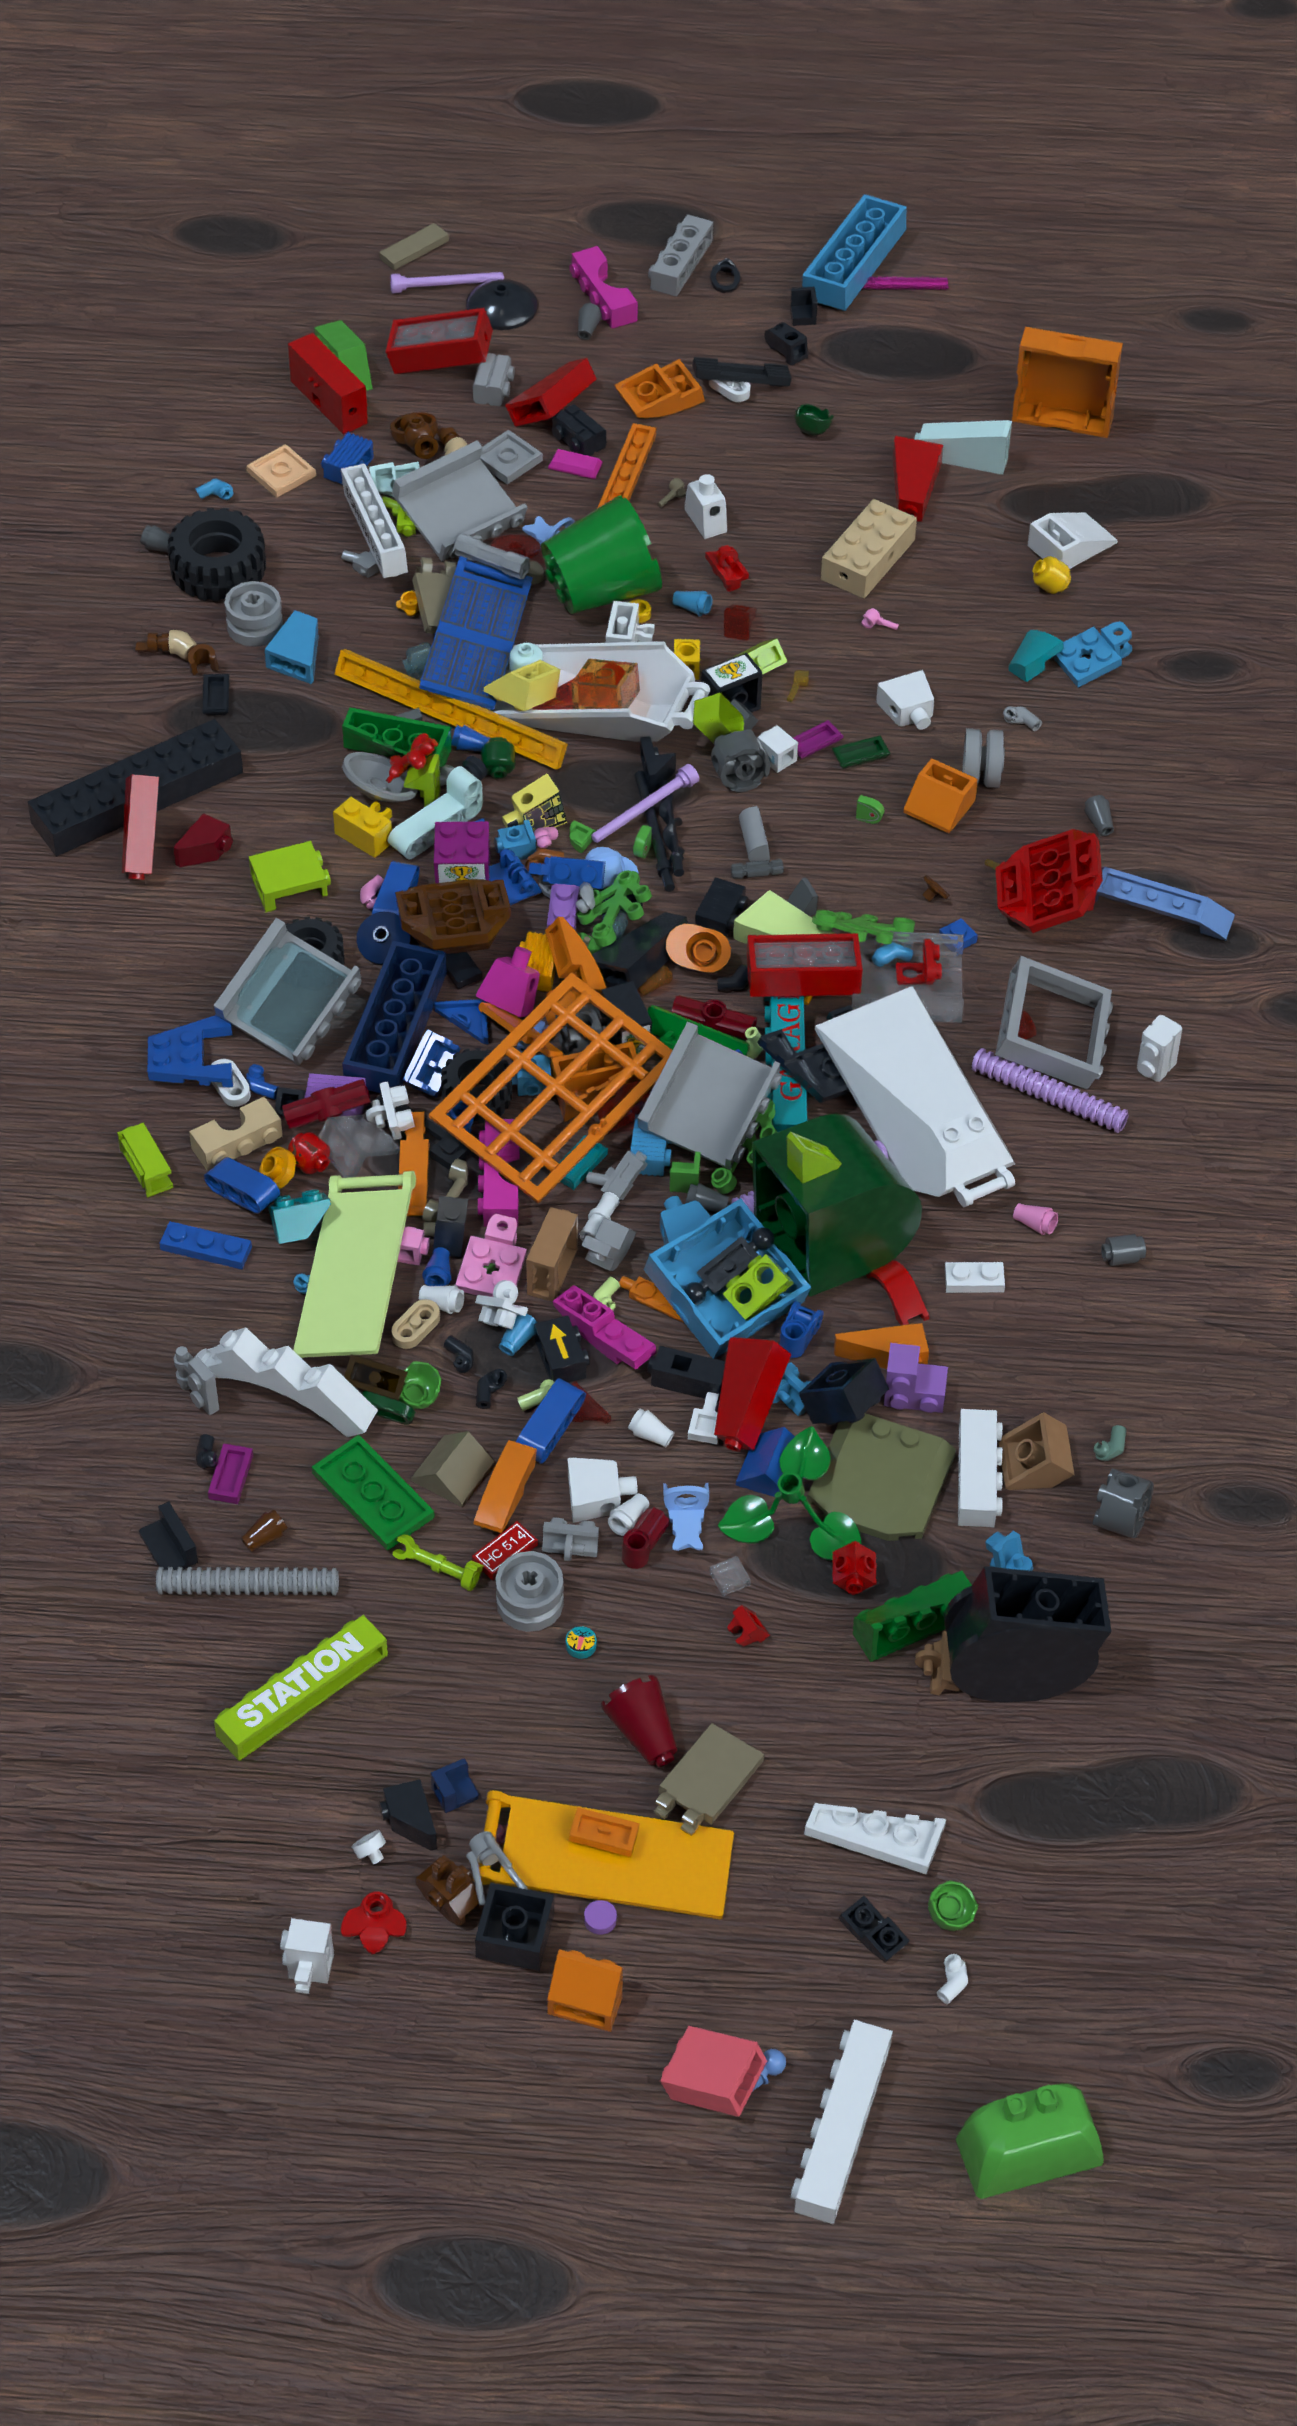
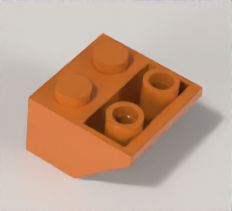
M931 758L918 774L903 813L950 834L975 802L978 779Z
M559 1949L547 1999L548 2014L611 2032L622 2000L623 1967L607 1959L599 1961L588 1958L578 1951L571 1950L567 1952Z

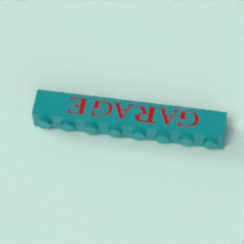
M804 996L764 997V1001H769V1006L764 1007V1022L770 1023V1027H765V1035L782 1029L796 1053L805 1050ZM765 1051V1065H771L772 1068L775 1060ZM781 1066L779 1073L783 1075L778 1088L776 1090L771 1089L768 1098L775 1104L776 1113L771 1121L777 1132L807 1121V1091Z

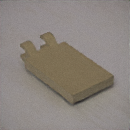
M421 557V567L416 568L412 581L425 633L436 634L455 574L456 563L445 561V571L441 570L440 573L432 572V559Z
M711 1723L659 1785L658 1793L660 1795L655 1801V1804L659 1806L654 1810V1813L666 1819L677 1804L687 1811L682 1817V1820L685 1822L681 1826V1830L690 1835L697 1830L703 1820L712 1825L763 1763L765 1754Z

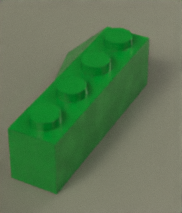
M351 707L342 725L344 748L389 757L394 755L403 757L411 751L414 739L418 735L426 733L429 738L437 741L438 746L434 747V751L425 757L439 754L440 767L446 765L452 750L450 726Z
M962 1570L954 1574H945L934 1583L927 1586H918L909 1594L900 1598L893 1597L887 1600L884 1605L860 1612L854 1617L852 1634L869 1661L873 1662L945 1630L944 1612L947 1605L958 1593L972 1584Z

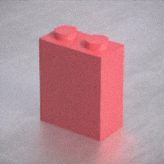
M688 2026L685 2034L677 2043L676 2051L669 2065L664 2068L660 2082L671 2100L740 2117L767 2063V2059L755 2041Z

